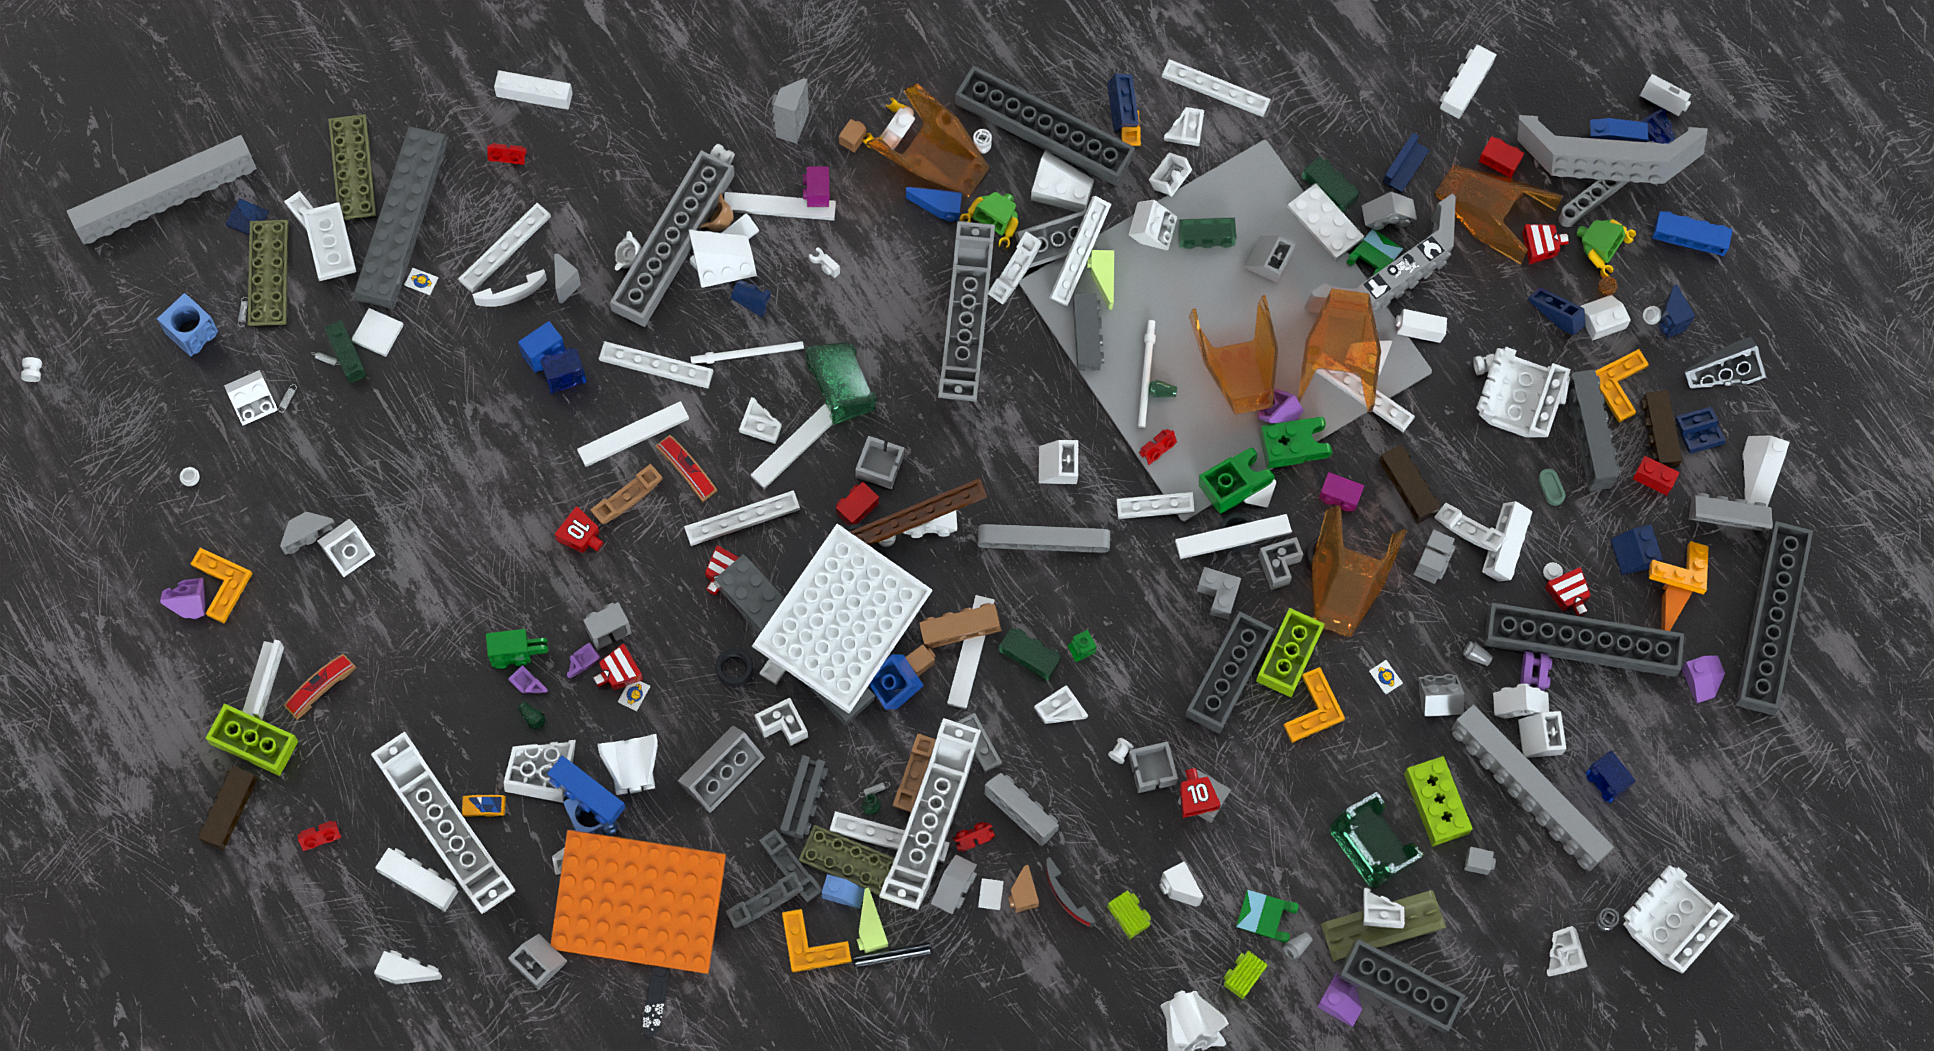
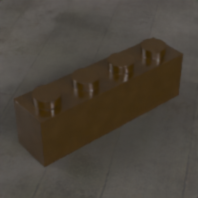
M1668 390L1646 392L1640 401L1641 410H1644L1645 413L1644 426L1648 428L1647 441L1648 445L1652 448L1651 459L1670 468L1678 467L1682 462L1669 392Z
M1400 444L1381 454L1379 462L1413 518L1419 524L1436 515L1440 509V503L1437 497H1433L1427 481H1423L1418 466L1413 465L1408 450L1404 449Z
M232 766L231 770L227 771L224 777L225 783L216 793L215 799L217 800L214 806H211L207 812L208 819L199 829L198 838L203 843L223 851L225 850L258 780L255 774Z

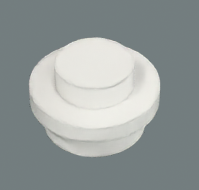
M1656 306L1646 308L1643 312L1645 322L1651 325L1657 324L1661 319V310Z
M188 467L180 473V480L185 486H193L199 481L200 476L195 468Z
M1552 562L1544 567L1543 574L1547 580L1551 581L1562 576L1563 570L1559 564Z

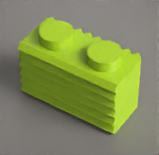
M1127 890L1109 902L1107 908L1128 938L1131 939L1150 926L1149 920H1151V917L1145 909H1140L1138 906L1140 902L1134 893L1130 894Z
M1247 951L1245 955L1241 953L1235 961L1237 964L1234 970L1229 969L1223 977L1226 980L1224 986L1241 999H1244L1267 967L1266 963L1250 951Z

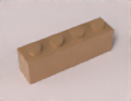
M991 603L982 604L979 608L975 609L965 608L955 614L952 612L945 613L939 618L929 617L924 619L923 622H919L926 649L1002 631L995 604L991 605Z

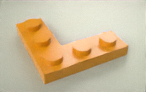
M1639 349L1595 371L1596 376L1600 378V393H1603L1604 400L1618 422L1636 414V410L1618 382L1648 367L1649 364Z
M1692 541L1689 542L1687 545L1686 569L1652 560L1649 567V579L1704 594L1707 590L1708 546Z
M199 548L191 562V566L224 581L208 608L206 615L225 623L249 581L252 572Z
M1320 667L1302 674V678L1317 710L1284 723L1283 726L1291 743L1345 720Z
M802 909L782 913L792 973L851 962L848 941L808 948Z

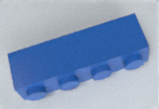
M1660 211L1655 221L1652 238L1725 256L1729 249L1733 229L1725 225L1710 224L1705 220L1698 221L1688 216H1678L1668 211Z
M563 755L547 773L550 779L548 782L556 789L562 788L565 791L564 795L572 801L576 799L580 802L579 806L587 813L589 811L596 815L594 818L603 825L606 823L611 826L625 809V805L621 800Z

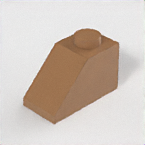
M1028 865L1022 869L1011 888L1010 896H1008L1010 908H1014L1015 913L1039 906V900Z

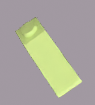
M1092 250L1091 257H1088L1087 268H1091L1090 275L1108 309L1112 310L1114 303V251Z
M869 887L865 888L859 939H856L860 951L864 950L865 954L888 948V942Z

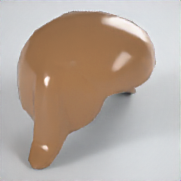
M722 193L719 194L718 210L713 214L710 222L702 224L700 228L706 227L712 232H720L726 230L734 219L731 206L724 201Z

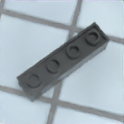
M1096 293L1074 294L1073 310L1077 371H1085V367H1092V371L1100 370L1101 364H1104V352H1100V346H1103V335H1099V329H1102V318L1098 317V311H1101V302L1097 300Z
M802 755L780 828L781 834L804 840L805 835H809L812 825L809 823L811 816H815L817 805H814L816 797L820 798L823 788L820 786L822 779H826L828 768H825V761L819 759L813 761L810 760V757Z

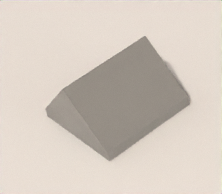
M554 254L556 292L559 303H564L581 285L578 270L562 256Z

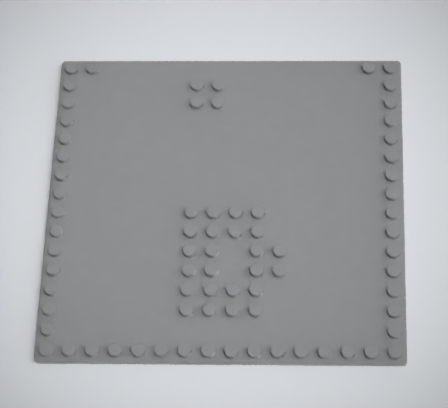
M1267 140L1257 143L1184 185L1172 197L1167 195L1157 201L1177 216L1169 250L1140 244L1130 237L1129 231L1134 215L1097 236L1099 246L1093 247L1092 250L1114 251V303L1112 310L1108 309L1090 275L1091 268H1087V262L1068 306H1064L1049 298L1067 256L1054 260L1019 282L1020 287L1076 368L1073 297L1074 294H1097V300L1101 302V311H1098V317L1102 318V329H1099V335H1103V346H1100V352H1104V364H1101L1100 370L1092 371V367H1085V371H1079V373L1161 493L1165 495L1193 492L1195 512L1177 514L1183 522L1213 505L1199 487L1200 474L1229 457L1233 458L1248 448H1254L1257 452V460L1249 468L1257 472L1267 469L1259 433L1261 426L1276 423H1269L1258 418V411H1260L1258 403L1259 399L1271 387L1295 395L1304 409V412L1297 420L1315 417L1325 418L1326 426L1324 430L1312 435L1316 442L1370 411L1366 406L1311 369V365L1322 352L1389 399L1429 376L1432 372V369L1410 338L1397 334L1396 319L1387 307L1384 309L1379 308L1370 319L1366 317L1362 321L1309 312L1304 308L1311 292L1325 282L1328 286L1355 289L1367 279L1356 263L1353 266L1346 263L1349 259L1348 252L1335 261L1287 208V205L1304 191ZM1260 236H1280L1296 244L1294 253L1278 283L1244 268ZM1148 320H1154L1156 340L1152 351L1145 428L1141 429L1138 428L1146 345L1144 343V336L1147 334ZM1392 341L1380 375L1344 362L1351 343ZM1163 429L1173 430L1177 443L1162 454L1158 460L1148 465L1146 457L1143 458L1139 454L1140 448L1149 441L1156 444L1153 438Z

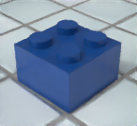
M550 321L518 341L521 355L534 373L538 370H544L550 362L560 359L566 352L563 338Z
M894 654L884 661L869 684L885 710L897 709L924 686L905 656Z

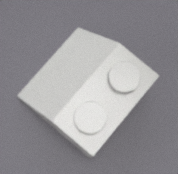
M1612 295L1580 306L1585 310V327L1592 341L1626 329L1631 321L1624 305Z
M350 519L318 540L326 555L343 577L375 556V553L357 526Z
M1185 861L1163 872L1159 885L1164 894H1168L1171 899L1197 907L1201 904L1203 894Z

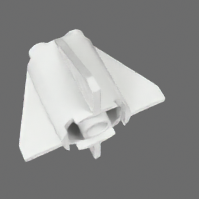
M656 734L627 741L622 740L598 744L600 757L614 780L616 795L627 794V790L632 794L642 792L641 788L644 790L655 789L653 768L658 747Z
M1185 991L1177 992L1174 995V999L1160 1006L1167 1023L1168 1051H1195L1198 1048H1201L1203 1051L1210 1046L1226 1045L1223 1036L1219 1033L1220 1030L1229 1024L1226 1017L1201 998L1197 991L1185 993Z

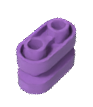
M1524 652L1520 684H1529V687L1531 684H1535V688H1540L1541 691L1549 688L1550 677L1547 676L1548 670H1551L1552 659L1549 658V654L1540 653L1539 658H1534V652ZM1533 666H1537L1536 677L1532 676Z

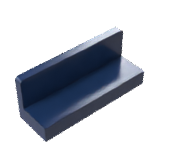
M1114 74L1107 83L1113 130L1118 133L1122 127H1137L1139 119L1132 74Z
M1414 133L1409 137L1383 180L1384 184L1400 193L1404 191L1429 152V149L1417 143L1419 136Z

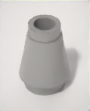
M1471 641L1468 642L1462 653L1466 656V659L1486 666L1490 664L1493 658L1477 642L1473 643Z
M1304 932L1286 942L1283 951L1291 960L1298 959L1313 939L1307 932Z

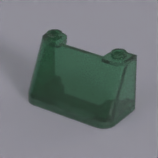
M841 342L813 345L804 348L806 364L812 374H814L825 399V405L831 414L829 417L833 425L875 410L874 402H877L874 391L870 392L855 355L857 353L853 344Z
M1378 792L1345 809L1330 825L1333 837L1366 882L1373 888H1378L1424 856L1415 844L1408 843L1404 846L1381 815L1385 811V802Z

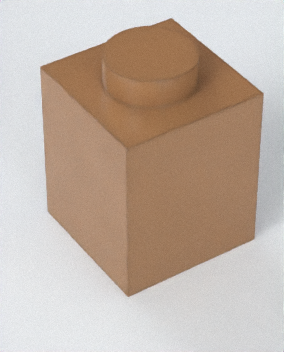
M850 119L839 135V144L855 153L862 140L866 137L865 125L860 121Z
M921 645L905 658L919 677L935 665L934 657L936 656L929 647L926 649L924 645Z

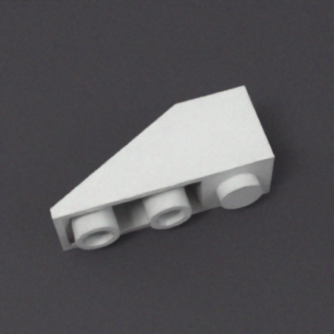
M393 950L390 953L383 952L374 972L378 978L394 984L439 980L442 978L438 968L431 965L424 967L419 965L420 961L410 957L406 960L401 958L402 954Z

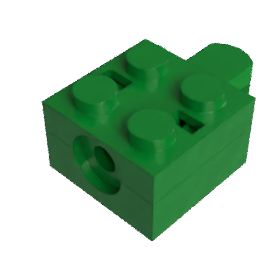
M525 629L486 633L488 658L492 667L498 669L506 668L507 665L513 664L515 666H524L531 662L530 655L548 652V647L546 646L548 644L547 639H528Z

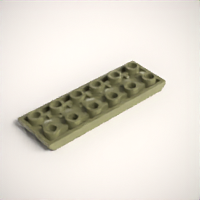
M366 114L330 118L329 129L336 201L340 203L343 218L348 220L376 216Z
M288 220L250 221L248 326L287 324Z
M814 825L799 858V862L816 870L846 879L864 889L869 887L870 892L880 896L885 879L895 860L891 856Z
M1433 890L1393 901V903L1404 907V928L1363 925V911L1320 924L1333 962L1345 959L1353 942L1357 939L1379 949L1446 929Z

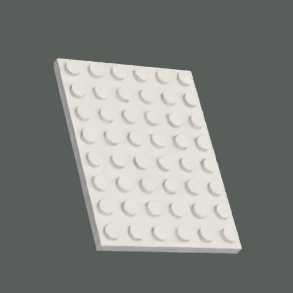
M836 524L752 647L838 707L850 713L932 592V589L839 524Z

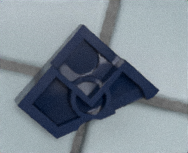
M738 280L733 289L731 299L758 316L763 317L766 313V304L770 300L771 291L765 289L764 292H761L756 285Z

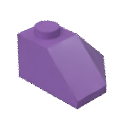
M1273 387L1259 399L1258 403L1260 406L1258 418L1269 423L1295 421L1304 412L1294 394Z
M204 579L183 580L178 583V587L175 589L167 588L162 591L161 604L183 618L196 619L204 616L206 608Z
M1703 656L1686 662L1681 668L1696 704L1716 696L1725 675L1718 656Z
M1336 972L1318 1008L1353 1027L1362 1011L1355 986L1338 978V973Z

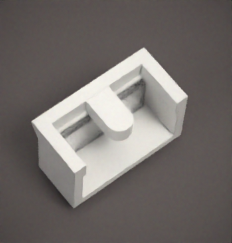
M1168 153L1156 171L1151 175L1149 181L1154 190L1172 197L1192 169L1187 158Z

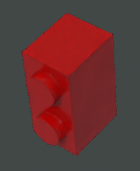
M1491 136L1480 156L1479 162L1512 178L1524 153L1519 148L1506 144L1502 139Z
M1644 456L1635 472L1633 480L1667 496L1680 472Z
M864 482L859 486L855 485L850 490V495L846 498H841L836 504V514L849 526L858 524L879 504V496Z

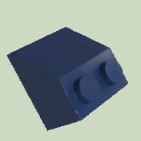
M1677 284L1673 286L1666 298L1661 319L1658 322L1661 333L1665 334L1667 339L1686 331L1695 317Z
M1652 525L1633 528L1610 540L1621 575L1647 570L1652 560L1660 562L1663 560Z

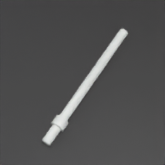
M1148 320L1147 334L1144 336V343L1146 345L1138 428L1141 429L1145 428L1152 351L1156 340L1154 320Z
M802 341L714 354L713 352H707L705 355L692 356L691 364L704 362L710 364L718 360L804 349Z

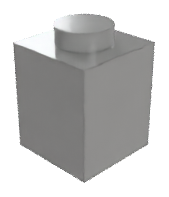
M1470 847L1467 851L1464 870L1488 875L1495 867L1496 858H1493L1494 852Z

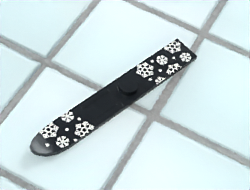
M652 965L643 1017V1031L647 1038L654 1037L660 1028L670 968Z

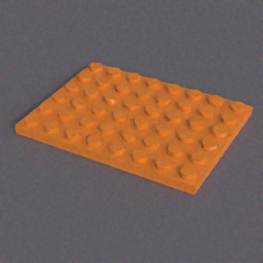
M567 830L551 946L559 951L708 974L726 854Z

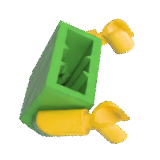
M993 192L989 196L978 197L969 207V212L960 216V221L963 222L964 219H969L967 222L972 223V217L981 224L995 225L996 233L1001 236L1005 234V237L999 240V247L1005 241L1008 243L1006 246L1007 250L1010 247L1009 239L1013 237L1018 226V214L1015 211L1016 204L1013 202L1014 198L1011 194L1007 193L1002 196L997 192Z
M1614 219L1595 220L1590 228L1580 226L1577 231V236L1582 238L1585 253L1597 268H1601L1600 274L1603 278L1608 277L1605 269L1610 273L1613 272V267L1604 263L1610 261L1623 240L1625 243L1630 244L1636 236L1634 230L1627 231L1626 227Z

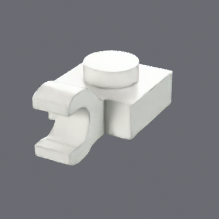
M817 247L816 252L819 256L814 257L810 254V261L821 263L822 270L827 275L831 274L835 278L840 274V266Z

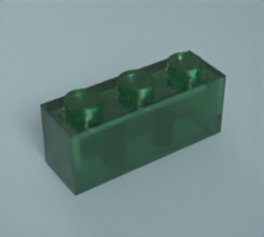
M1319 156L1304 169L1302 178L1311 186L1317 184L1342 213L1357 201L1359 196L1357 187L1347 182L1344 175L1332 168L1328 160Z
M1235 217L1179 219V247L1193 249L1195 247L1212 248L1213 246L1229 248L1235 246L1237 239Z
M342 320L324 327L348 382L351 383L367 376Z
M1011 627L999 645V652L1049 681L1061 662L1060 654L1052 648L1044 647L1040 640L1036 638L1031 639L1026 636L1027 634L1022 629Z

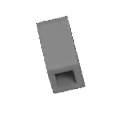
M304 512L289 520L280 546L285 555L295 553L299 550V547L305 544H312L318 537L325 536L337 528L332 518Z

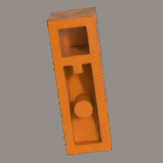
M1665 583L1662 588L1665 592L1662 595L1661 630L1670 631L1693 591Z

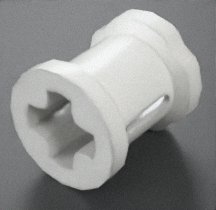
M1118 738L1117 745L1108 755L1114 761L1123 764L1125 756L1129 750L1133 749V745L1123 738Z

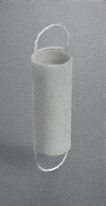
M242 299L238 322H245L246 324L248 302L242 301Z
M321 352L315 353L316 359L334 366L337 362L336 358Z
M290 387L288 388L280 403V407L287 408L295 390Z
M882 782L864 789L865 796L868 797L885 790L884 783Z

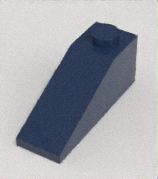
M1541 287L1528 297V300L1559 329L1575 335L1585 326V310L1583 307Z

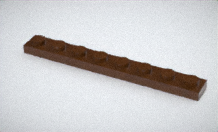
M978 478L852 530L850 533L871 546L985 499L987 494L982 480Z

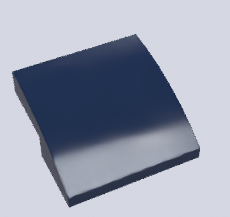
M1712 407L1676 416L1680 434L1689 454L1725 444V438L1718 426L1719 420Z

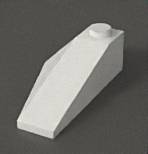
M1773 436L1747 437L1742 454L1744 460L1743 476L1745 477L1744 496L1747 504L1754 505L1755 502L1766 503V507H1768L1787 452L1788 441Z

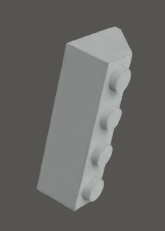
M805 78L780 88L778 95L775 94L772 100L776 137L796 144L809 113L808 83Z
M1087 210L1014 232L1017 244L1026 231L1042 241L1029 268L1067 256ZM1097 239L1093 247L1099 246Z
M1698 493V495L1691 498L1689 520L1763 532L1773 527L1771 507H1766V503L1755 502L1754 505L1747 504V500L1736 499L1734 502L1728 501V497L1717 496L1715 499L1709 498V494Z
M732 726L678 782L690 796L706 811L711 813L765 757L745 732Z
M1000 773L985 784L984 795L1039 845L1043 846L1058 831V820L1051 814L1047 815L1043 811L1044 808L1037 801L1033 802L1028 798L1029 794L1022 788L1018 789L1010 776H1004Z

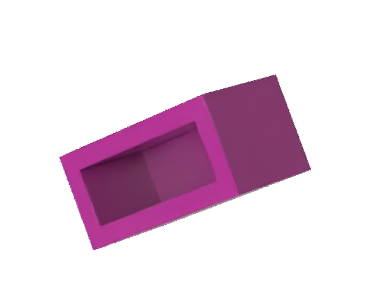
M807 167V174H803V185H807V188H803V200H807V207H829V167Z
M1328 472L1319 499H1322L1324 503L1329 505H1338L1342 510L1355 511L1364 485Z

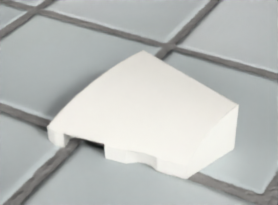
M1571 926L1553 932V947L1550 950L1551 959L1547 975L1553 976L1588 967L1577 930Z

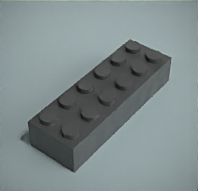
M1595 369L1573 372L1567 391L1589 491L1612 488L1620 475V466L1615 461L1616 449L1611 443L1612 431L1607 425L1608 413L1604 411L1603 407L1604 395L1600 393L1599 389L1600 378L1596 376Z
M1239 611L1187 709L1185 717L1220 734L1266 648L1274 628Z
M1359 939L1353 942L1337 975L1338 978L1443 1033L1450 1030L1466 996Z

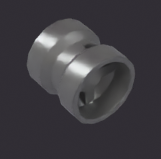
M1612 908L1603 909L1596 917V925L1602 931L1612 930L1619 921L1617 911Z

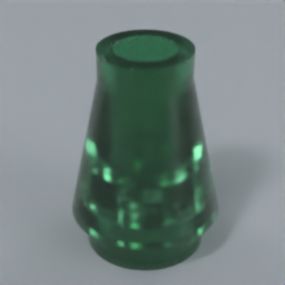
M1158 379L1155 381L1151 380L1148 394L1153 396V398L1176 397L1177 386Z
M527 702L519 705L518 711L522 714L530 728L537 730L543 726L546 721L544 713Z
M868 794L863 799L861 807L866 814L873 815L879 812L881 802L874 794Z

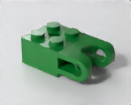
M1315 417L1261 426L1259 435L1266 468L1301 464L1305 461L1324 459L1331 456V446L1328 443H1318L1312 437L1313 434L1324 430L1326 426L1325 418Z
M1248 448L1233 458L1229 457L1199 475V487L1219 514L1266 488L1273 482L1275 476L1269 469L1257 472L1249 468L1257 460V452L1254 448Z

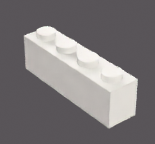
M1478 44L1474 50L1470 49L1465 58L1467 62L1465 64L1462 63L1457 71L1459 73L1458 77L1452 78L1448 86L1450 90L1443 93L1440 99L1442 102L1440 109L1460 119L1491 68L1496 54Z
M498 70L494 86L497 97L569 109L572 97L570 83Z
M1516 501L1503 503L1495 529L1507 535L1508 538L1497 552L1488 551L1482 570L1483 573L1498 582L1512 579L1517 560L1520 556L1522 543L1525 540L1526 530L1530 523L1531 510Z
M388 848L375 867L377 871L445 912L458 893V890L454 887L456 884L448 878H445V880L439 878V874L431 868L428 870L422 868V863L416 859H407L404 857L406 854L401 850Z

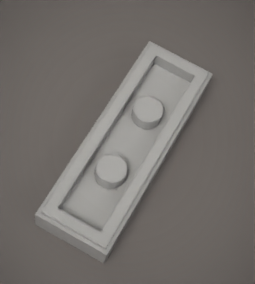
M973 713L957 721V723L981 730L974 755L984 773L1001 766L1002 761L976 714Z

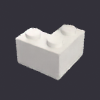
M956 511L903 533L911 535L912 538H920L925 533H937L942 537L949 536L951 532L957 531Z
M1518 684L1516 688L1506 687L1502 688L1499 692L1493 693L1495 716L1508 719L1521 715L1529 717L1549 712L1548 693L1541 691L1540 688L1529 687V684Z
M790 698L755 714V721L764 738L781 729L790 746L808 738V731Z

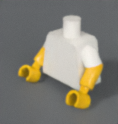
M890 98L892 103L890 105L886 104V107L893 113L896 112L880 138H874L871 133H867V139L862 141L868 148L875 145L876 147L894 150L915 120L913 109L899 104L894 98Z

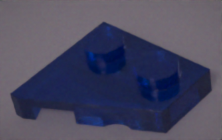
M1664 108L1659 109L1640 122L1648 124V138L1650 141L1669 144L1676 138L1672 131L1671 121L1667 119V110Z

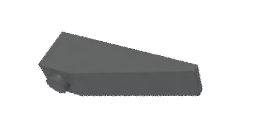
M1751 337L1730 344L1684 371L1689 388L1712 387L1719 384L1728 386L1733 383L1750 384L1766 378L1758 347Z

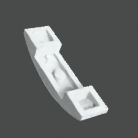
M1026 231L1017 245V250L1001 276L994 282L988 295L1004 304L1025 275L1042 241Z
M543 269L526 275L527 283L496 294H492L490 288L472 294L475 304L479 306H502L522 300L534 293L546 282L545 271Z
M1445 503L1435 516L1437 521L1452 532L1490 551L1497 552L1508 538L1502 532L1492 527L1489 529L1464 516L1461 510L1448 503Z

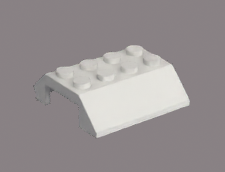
M1508 347L1505 349L1498 348L1493 359L1495 363H1492L1487 376L1490 380H1486L1482 391L1484 396L1480 397L1477 409L1480 411L1479 415L1490 425L1524 437H1548L1571 369L1552 363L1549 369L1515 357L1516 350Z
M1669 865L1660 875L1663 880L1657 878L1648 888L1650 894L1645 892L1635 903L1637 909L1632 906L1623 916L1626 920L1624 925L1630 935L1662 964L1683 974L1734 915L1719 902L1713 905L1685 880L1687 876L1685 872L1679 867L1673 868Z

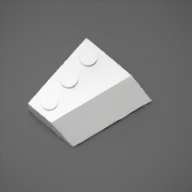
M1045 150L1033 185L1031 200L1075 212L1086 210L1094 180Z
M688 229L702 288L757 276L747 235Z
M570 740L565 743L552 742L547 745L534 744L513 747L504 779L505 792L563 803L565 791L560 787L558 789L553 787L548 782L550 779L547 773L562 755L573 763L576 740Z

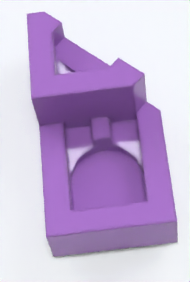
M587 643L571 655L569 672H567L568 678L578 675L602 659L592 643Z
M523 665L508 679L521 693H546L548 691Z

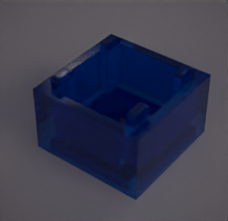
M577 348L566 349V352L553 356L547 355L543 357L544 359L540 360L550 393L587 382Z
M1612 750L1595 761L1586 772V779L1590 783H1594L1602 793L1601 798L1605 802L1608 801L1609 804L1626 793L1636 782Z

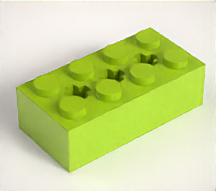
M1289 608L1256 682L1292 697L1325 624ZM1281 667L1285 668L1284 672L1280 671Z
M227 704L223 705L206 736V740L210 745L278 776L281 775L298 743L295 735Z
M1444 756L1406 769L1404 776L1431 845L1435 846L1468 835L1472 830V826ZM1428 780L1432 781L1434 785L1428 784ZM1437 798L1438 800H1440L1441 804H1439V802H1435V799ZM1442 817L1448 818L1449 821H1448V822H1446V820L1443 821V820H1442Z

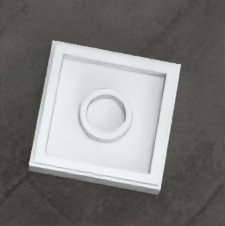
M369 308L355 332L352 342L386 357L400 333L403 323Z

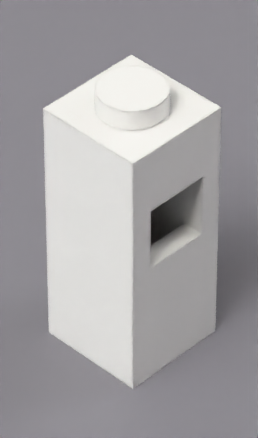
M1653 74L1640 94L1643 98L1677 116L1680 115L1682 110L1686 112L1691 103L1688 101L1691 94Z
M1403 309L1400 316L1397 315L1395 326H1397V334L1440 343L1446 335L1447 318Z

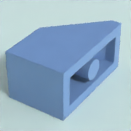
M827 874L822 890V898L860 909L865 889L846 879Z

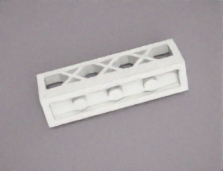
M274 640V643L264 641L243 708L244 713L260 720L263 719L284 650L279 640Z

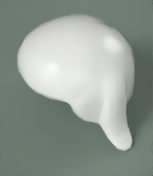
M630 231L627 232L626 238L616 248L615 261L617 264L615 265V270L631 267L642 250L641 245L632 237Z

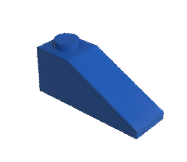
M1612 118L1590 120L1591 139L1633 142L1648 141L1647 123Z
M906 187V198L940 219L949 222L959 221L962 193Z

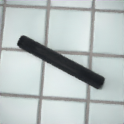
M923 943L854 955L853 963L855 967L927 955L932 952L931 944Z

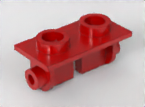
M496 143L487 146L488 161L525 165L527 148L513 145L507 148V145Z
M1163 429L1153 438L1156 444L1149 441L1140 448L1139 454L1143 458L1146 457L1148 465L1158 460L1162 454L1177 443L1173 430Z
M330 820L318 825L319 831L317 832L314 827L300 831L301 833L297 834L303 851L341 838L336 821L332 822Z
M983 821L975 824L974 828L969 831L967 829L958 831L956 836L952 837L955 842H958L956 844L958 852H964L975 847L973 839H977L979 845L992 840L995 834L992 829H988L992 825Z

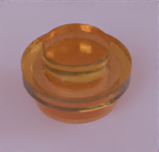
M1605 277L1599 282V290L1605 295L1614 294L1618 288L1616 280L1612 277Z

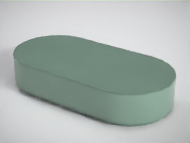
M1544 469L1538 477V482L1546 501L1553 506H1558L1565 499V491L1557 473L1552 469Z

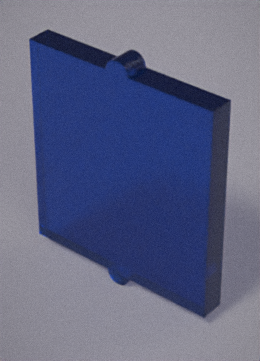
M239 198L235 208L231 210V215L225 225L250 235V221H264L269 211Z

